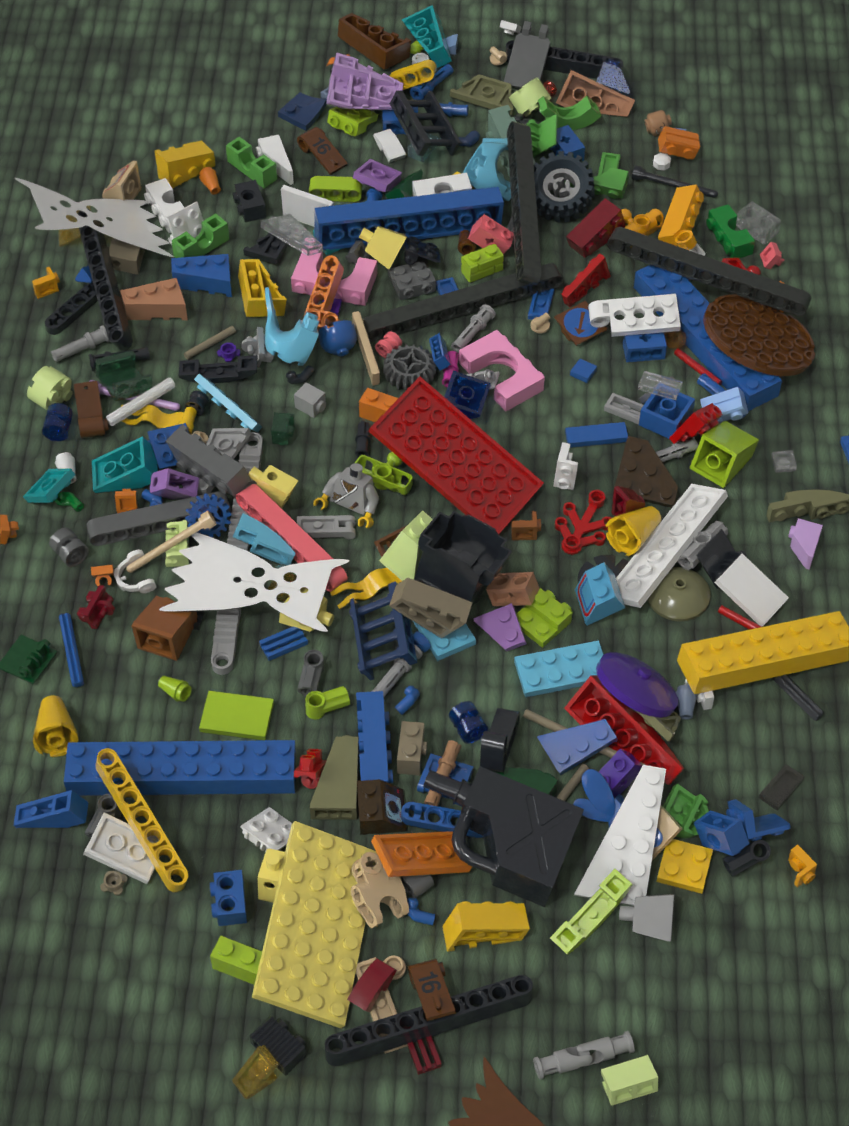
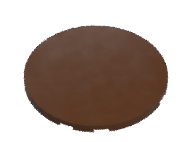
M736 294L716 298L715 301L709 303L704 313V327L713 343L731 359L752 370L774 376H793L807 370L815 357L813 339L806 328L791 314L787 316L778 309Z

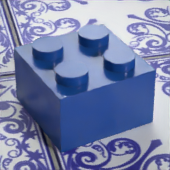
M659 383L641 408L639 426L669 439L693 414L695 399Z

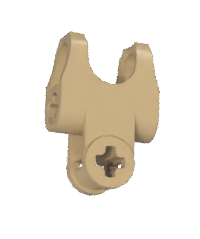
M367 852L353 863L351 871L357 884L351 887V896L358 912L369 927L375 928L383 923L380 902L388 905L394 916L398 919L409 913L405 888L400 877H388L376 853Z

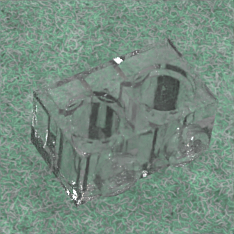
M753 201L737 214L736 226L741 230L747 229L754 239L763 244L779 233L781 220Z

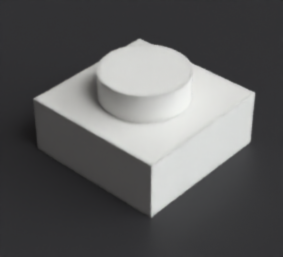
M501 20L500 28L504 29V33L514 35V32L520 33L521 26Z

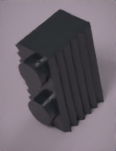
M269 1016L249 1036L250 1042L286 1076L306 1057V1043L299 1035L293 1036L287 1031L289 1028L280 1018L276 1020L273 1016Z

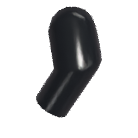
M308 365L300 374H296L294 370L288 371L286 378L290 384L305 383L315 373V370L312 366Z

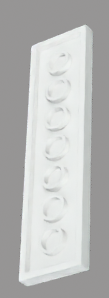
M691 484L642 547L616 577L625 605L642 607L679 560L680 556L693 542V537L695 538L698 535V532L704 528L728 497L726 490Z

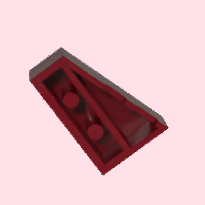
M605 198L566 236L569 246L586 258L607 244L615 228H625L626 226L621 209Z

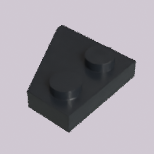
M274 229L267 236L256 240L257 244L253 247H245L243 249L244 255L277 264L292 241V234Z

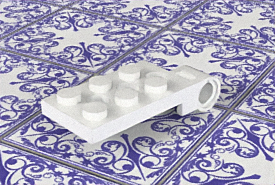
M676 294L598 300L591 302L588 306L591 326L604 327L610 322L612 337L680 331L681 329ZM656 311H660L664 315L661 317H657L653 313ZM642 313L644 317L636 318L634 314ZM623 315L625 318L623 320H617L615 319V316Z

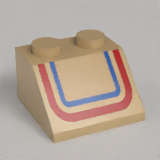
M137 161L130 162L112 177L111 183L103 191V199H121L123 201L125 199H135L141 190Z

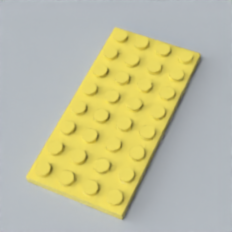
M294 821L292 823L252 998L338 1028L345 1026L350 1003L347 999L353 988L366 923L358 912L351 896V887L357 884L351 869L353 863L360 859L363 854L367 852L377 854L376 851L300 822Z

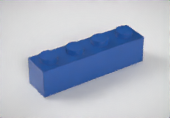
M438 333L431 337L429 342L433 361L438 369L442 370L448 368L451 364L446 342Z

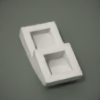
M391 129L373 135L380 151L383 150L389 163L405 158L406 153Z

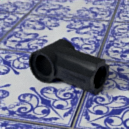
M764 840L750 841L740 853L734 856L727 855L722 858L723 864L733 877L754 864L766 860L771 854V848ZM756 844L762 849V854L759 857L755 856L753 852Z

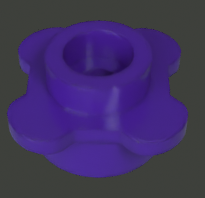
M228 342L221 346L220 350L217 351V355L224 358L225 362H231L236 356L240 355V350L236 349L233 343Z

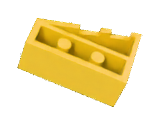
M202 140L183 144L179 148L169 147L165 151L155 150L158 178L160 180L166 178L172 189L199 175L203 168L216 166L214 152Z
M259 259L240 260L238 278L246 317L267 316L266 287L270 289L276 316H284L287 299L279 293L276 283L273 284L269 273Z
M468 901L457 903L442 926L447 952L455 951L454 946L469 944V948H476L479 942L491 941L492 945L521 941L530 930L524 903L512 901L505 903H493L490 901L483 903H470Z

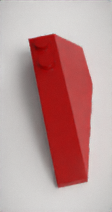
M590 675L564 707L580 725L606 719L618 738L616 742L608 747L616 751L619 749L628 751L639 762L647 766L665 768L664 783L667 785H671L683 771L684 767L658 733L644 722V718L638 712L633 711L615 698L604 687L597 675Z

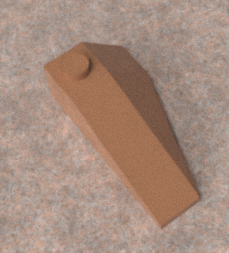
M571 70L556 104L570 107L588 96L598 105L601 114L628 117L635 100Z

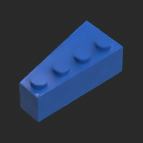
M383 691L357 692L361 781L380 779L387 783H393L392 770H388V764H392L391 750H387L386 744H390V731L385 730V725H389V711L384 712Z

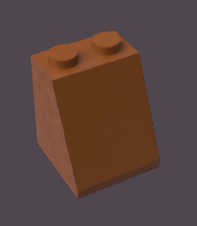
M156 596L132 624L137 649L177 661L193 630L194 623H197V612L160 611V608L175 603V601L168 597Z

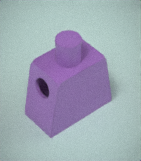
M169 468L157 471L151 477L150 493L172 500L195 497L198 492L199 478Z

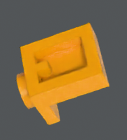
M46 267V276L32 281L37 299L59 291L57 284L60 283L59 277L56 272H52L50 267Z
M796 845L791 849L788 861L790 866L796 872H799L794 882V885L798 888L803 883L805 885L809 884L815 878L817 864L799 845Z

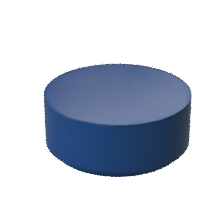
M416 631L413 634L414 645L425 653L431 648L430 642L422 633Z

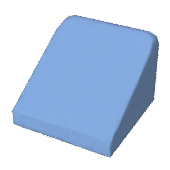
M458 34L446 38L449 52L453 55H456Z

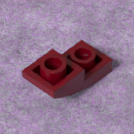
M376 958L360 977L347 1000L361 1009L370 1012L381 990L386 992L397 970Z

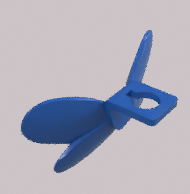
M588 769L582 775V785L589 800L579 798L574 801L573 805L584 809L583 816L597 821L608 822L610 828L625 799L620 794L614 799L612 791L602 774L594 769ZM658 828L656 830L654 848L658 847L663 841L662 833Z

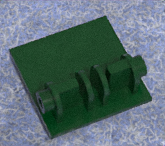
M21 634L0 661V669L34 684L58 651L50 648L51 643L46 639L37 642Z

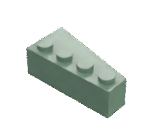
M509 105L488 110V132H486V138H507L509 124L512 121L516 122L515 117H510L511 109ZM505 150L499 157L501 164L507 168L510 177L508 150Z

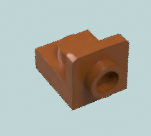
M532 511V520L512 521V540H537V531H541V519H537L536 511Z

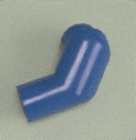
M148 489L142 492L141 498L149 501L150 506L163 504L161 496L151 494Z
M408 898V916L415 922L433 926L435 914L420 911L417 908L418 900Z

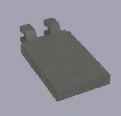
M524 21L522 33L516 35L504 82L510 83L511 88L521 89L523 88L522 86L535 78L541 81L551 45L547 38L549 33L548 25L541 24L538 37L530 35L532 23Z

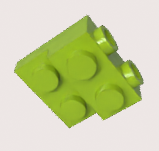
M334 107L329 110L327 123L336 129L344 130L345 133L351 136H358L366 132L367 125L377 121L378 114L368 109H342Z
M540 588L535 595L532 605L524 606L516 614L523 633L543 648L572 622V610L567 603L563 602L561 604L555 600V595L550 590L544 591Z

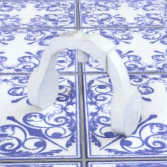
M142 550L130 552L127 555V559L121 562L114 570L116 583L122 591L149 593L156 588L153 579L143 580L137 585H129L122 582L126 580V576L121 577L122 572L129 564L144 555Z

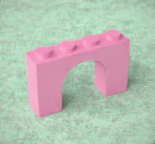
M304 247L291 277L292 292L311 295L323 262V250ZM359 257L352 274L340 281L335 298L342 299V302L365 306L378 274L377 260ZM330 282L326 283L324 287H327Z
M498 330L459 350V364L469 374H474L492 364L507 365L516 372L511 378L496 385L494 389V400L505 412L544 391L545 378L542 372L538 371L530 360L526 359L519 349L514 347L507 337Z

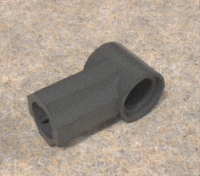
M309 650L304 655V665L297 689L304 696L318 690L320 678L324 672V659L320 651Z
M104 794L98 799V809L85 831V835L90 839L103 813L120 819L122 815L111 794ZM114 806L112 809L106 810L108 807Z

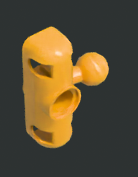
M621 209L624 221L628 224L625 226L626 229L649 236L663 225L664 216L659 209H652L644 215H636L634 219L630 210Z

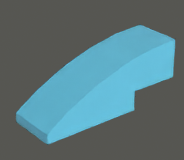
M242 513L233 537L251 544L250 552L284 566L290 565L295 556L293 549L268 526Z

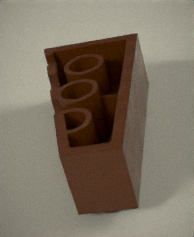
M353 13L339 19L338 37L385 70L410 58V39L405 38L403 40L395 32L390 34L384 31V27L370 25V21Z

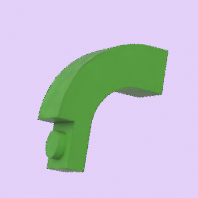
M544 96L538 100L539 110L545 119L558 114L557 128L569 125L572 130L581 129L594 123L602 116L598 105L588 96L584 97L577 104L564 108L554 105Z

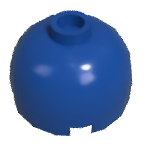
M352 321L333 322V327L328 328L326 325L318 331V339L322 348L330 354L338 356L347 355L357 341V332Z

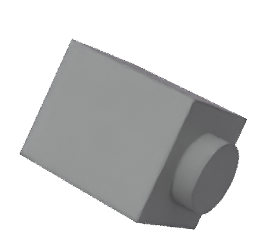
M305 383L294 394L295 408L315 418L326 407L325 392Z

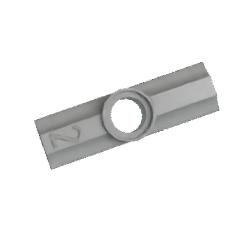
M716 521L712 523L705 531L698 532V535L695 538L693 537V542L678 560L683 569L689 571L700 562L696 555L720 529H723L726 535L728 534V528L722 522Z

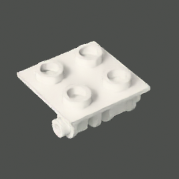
M194 202L166 217L172 233L170 238H168L171 245V240L186 231L194 238L201 232L203 218L198 202Z
M268 807L242 824L240 828L243 829L244 838L250 840L255 846H260L262 851L269 848L282 851L281 849L287 845L292 823Z

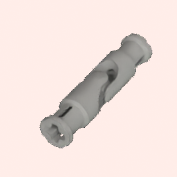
M625 1031L623 1035L617 1037L600 1038L575 1047L555 1051L553 1055L540 1059L534 1057L533 1062L536 1074L540 1080L545 1075L555 1072L561 1074L583 1066L613 1059L615 1055L621 1053H634L635 1049L629 1031ZM590 1050H596L592 1055H590Z

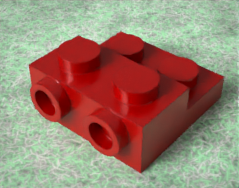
M713 403L699 409L669 439L673 444H676L680 441L684 443L690 437L693 438L698 434L702 436L719 424L718 419L723 415L721 410Z

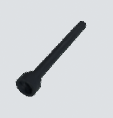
M635 165L631 178L636 181L647 179L676 188L693 185L646 172L643 167ZM698 186L703 195L713 198L718 196L716 190Z

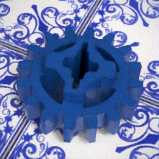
M204 493L203 499L196 496L197 502L190 501L192 508L186 509L190 516L185 517V520L190 522L187 526L190 527L195 524L196 518L199 519L201 514L208 510L214 516L217 525L211 529L203 528L197 533L213 538V534L219 537L221 529L223 531L227 530L224 525L231 523L227 519V517L232 515L230 511H227L229 505L224 503L225 500L223 498L217 499L215 494H212L210 498L207 493ZM217 506L220 508L221 515L217 513Z

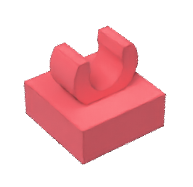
M770 242L760 253L763 265L767 269H771L774 265L780 266L785 261L781 258L782 253L777 243Z

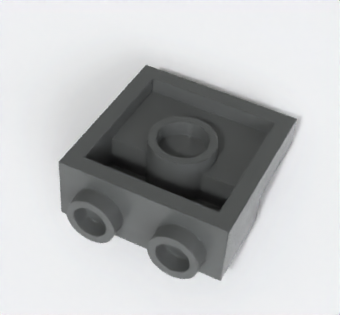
M424 260L415 262L412 265L406 264L388 269V276L399 300L436 291V280L431 269L427 268Z

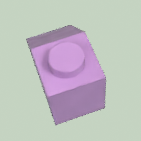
M798 518L796 526H791L788 537L792 538L790 547L803 566L810 570L823 525Z

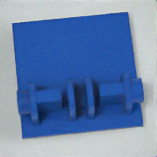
M182 424L147 431L150 439L148 442L152 445L159 469L176 466L177 460L166 440Z

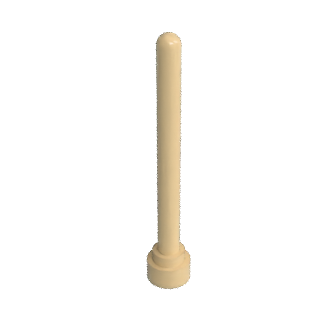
M207 510L201 514L198 522L126 567L127 572H134L203 528L211 529L217 525L214 517Z

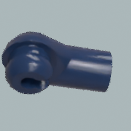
M474 130L466 137H458L461 142L459 146L472 147L480 139V133Z

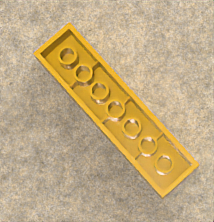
M840 611L684 643L681 645L677 662L695 695L849 661V626Z

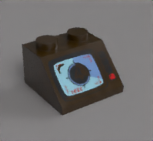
M380 779L357 781L360 835L406 832V824L401 820V809L404 805L403 789Z

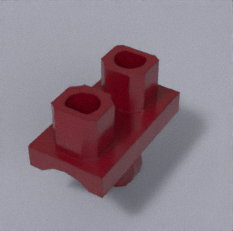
M99 585L96 591L88 592L86 596L88 606L80 607L77 616L81 621L87 622L92 629H97L105 615H113L115 612V607L112 605L113 598L106 592L105 586Z

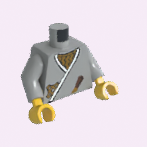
M354 463L343 472H337L329 479L322 491L324 494L322 497L315 499L313 505L317 506L321 500L323 506L320 510L325 509L328 506L327 499L331 497L330 501L365 515L358 519V526L362 527L366 520V528H371L374 524L371 516L375 513L379 496L373 486V478L362 473L363 467L360 464Z

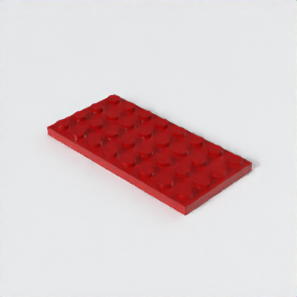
M420 376L368 430L462 513L471 515L495 528L498 535L544 484V482Z

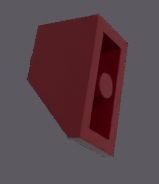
M621 486L614 487L611 512L614 517L645 507L644 499L642 496H638L633 489Z

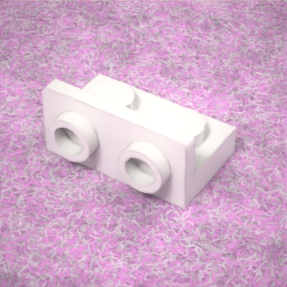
M562 442L553 486L573 490L578 462L571 461L573 453L569 452L570 444Z

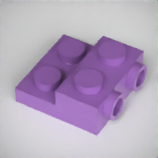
M369 159L354 171L353 179L358 180L361 184L372 186L378 191L386 192L400 183L402 172Z

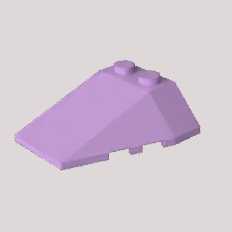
M336 53L326 104L342 109L393 110L389 103L396 90H403V83L385 73L381 75L373 71V67L369 65L367 67L358 63V59Z

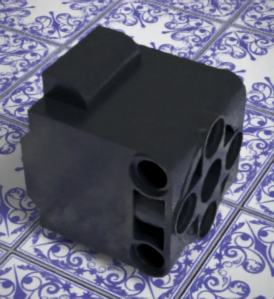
M455 511L450 516L439 512L420 534L418 545L423 553L414 580L470 601L473 605L479 601L483 591L509 561L512 550L506 548L508 540L498 535L495 528L471 515L463 516Z

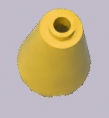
M647 506L611 518L606 524V527L608 526L606 537L610 545L619 553L621 551L627 553V556L635 554L661 522L660 512L653 506Z
M51 695L41 701L33 735V744L38 753L42 755L44 752L50 754V757L64 756L67 754L68 742L79 741L78 732L62 698Z

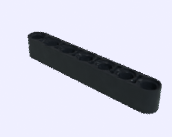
M515 40L506 43L507 63H509ZM550 46L544 70L569 74L572 70L588 78L618 82L622 79L623 61L615 57Z

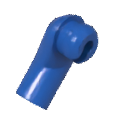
M408 686L405 689L404 694L406 696L395 706L401 715L420 696L419 690L415 689L414 686Z

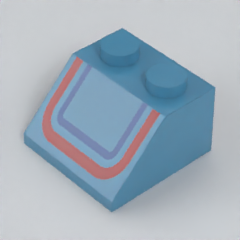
M605 562L584 572L575 588V592L587 626L625 608L615 574Z

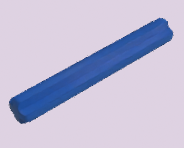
M65 613L59 616L71 683L76 688L83 686L84 681L71 615Z

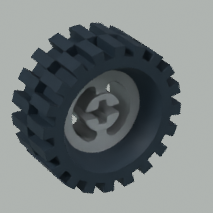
M558 151L559 155L554 156L552 152L548 154V159L544 156L540 158V165L538 163L534 164L538 214L542 216L545 213V218L549 221L554 217L555 222L560 223V218H565V222H570V217L573 216L575 220L578 219L579 212L584 215L587 212V206L591 207L592 199H594L595 195L593 172L591 168L589 169L588 162L586 160L582 162V157L579 155L574 158L572 152H568L566 156L563 151ZM570 182L575 186L574 188L570 187ZM550 190L554 191V196L549 192Z

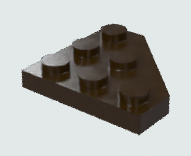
M628 436L614 487L621 486L633 489L638 496H642L645 502L672 508L675 504L678 485L648 440Z

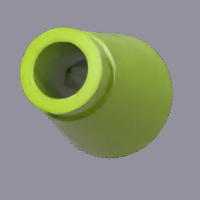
M162 676L158 682V687L177 702L186 701L191 694V686L186 681Z

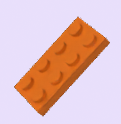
M453 831L374 835L371 841L388 877L470 872L472 866L460 860L454 852L451 841Z

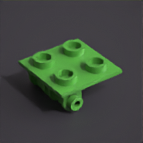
M558 114L539 124L533 119L529 120L526 124L531 128L533 158L556 145Z

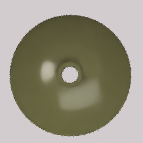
M672 567L647 601L653 611L663 618L672 621H689L705 612L710 602L711 593L708 583L700 574L691 569L688 571L682 567Z

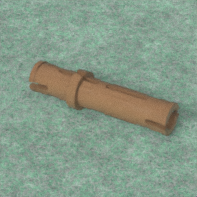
M452 740L448 741L442 758H439L437 773L447 777L450 776L451 771L456 767L455 761L462 747L461 744ZM429 790L424 804L438 806L442 795Z

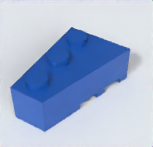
M228 254L171 258L172 277L177 278L180 289L196 292L198 289L209 291V294L215 295V292L226 294L227 297H232Z

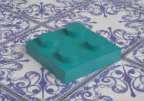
M71 468L48 469L23 497L28 503H51L58 497V493L62 489L70 485L71 479L76 474Z

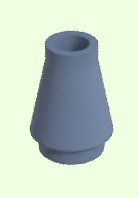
M681 685L677 687L675 692L678 697L679 716L684 720L692 719L697 694L694 695L690 685Z

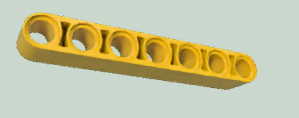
M109 748L102 749L98 753L96 760L98 774L167 889L172 892L183 890L188 879L187 869L117 753ZM109 759L112 761V764L104 765L101 761ZM114 778H120L124 781V783L118 785L115 784L112 780ZM132 797L136 802L128 804L124 799ZM143 816L147 819V822L139 823L135 818ZM156 836L159 841L151 843L147 837ZM166 855L171 861L163 863L159 860V857ZM179 875L183 881L176 883L171 880V876Z

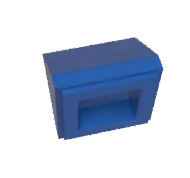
M89 266L82 267L75 281L93 283Z

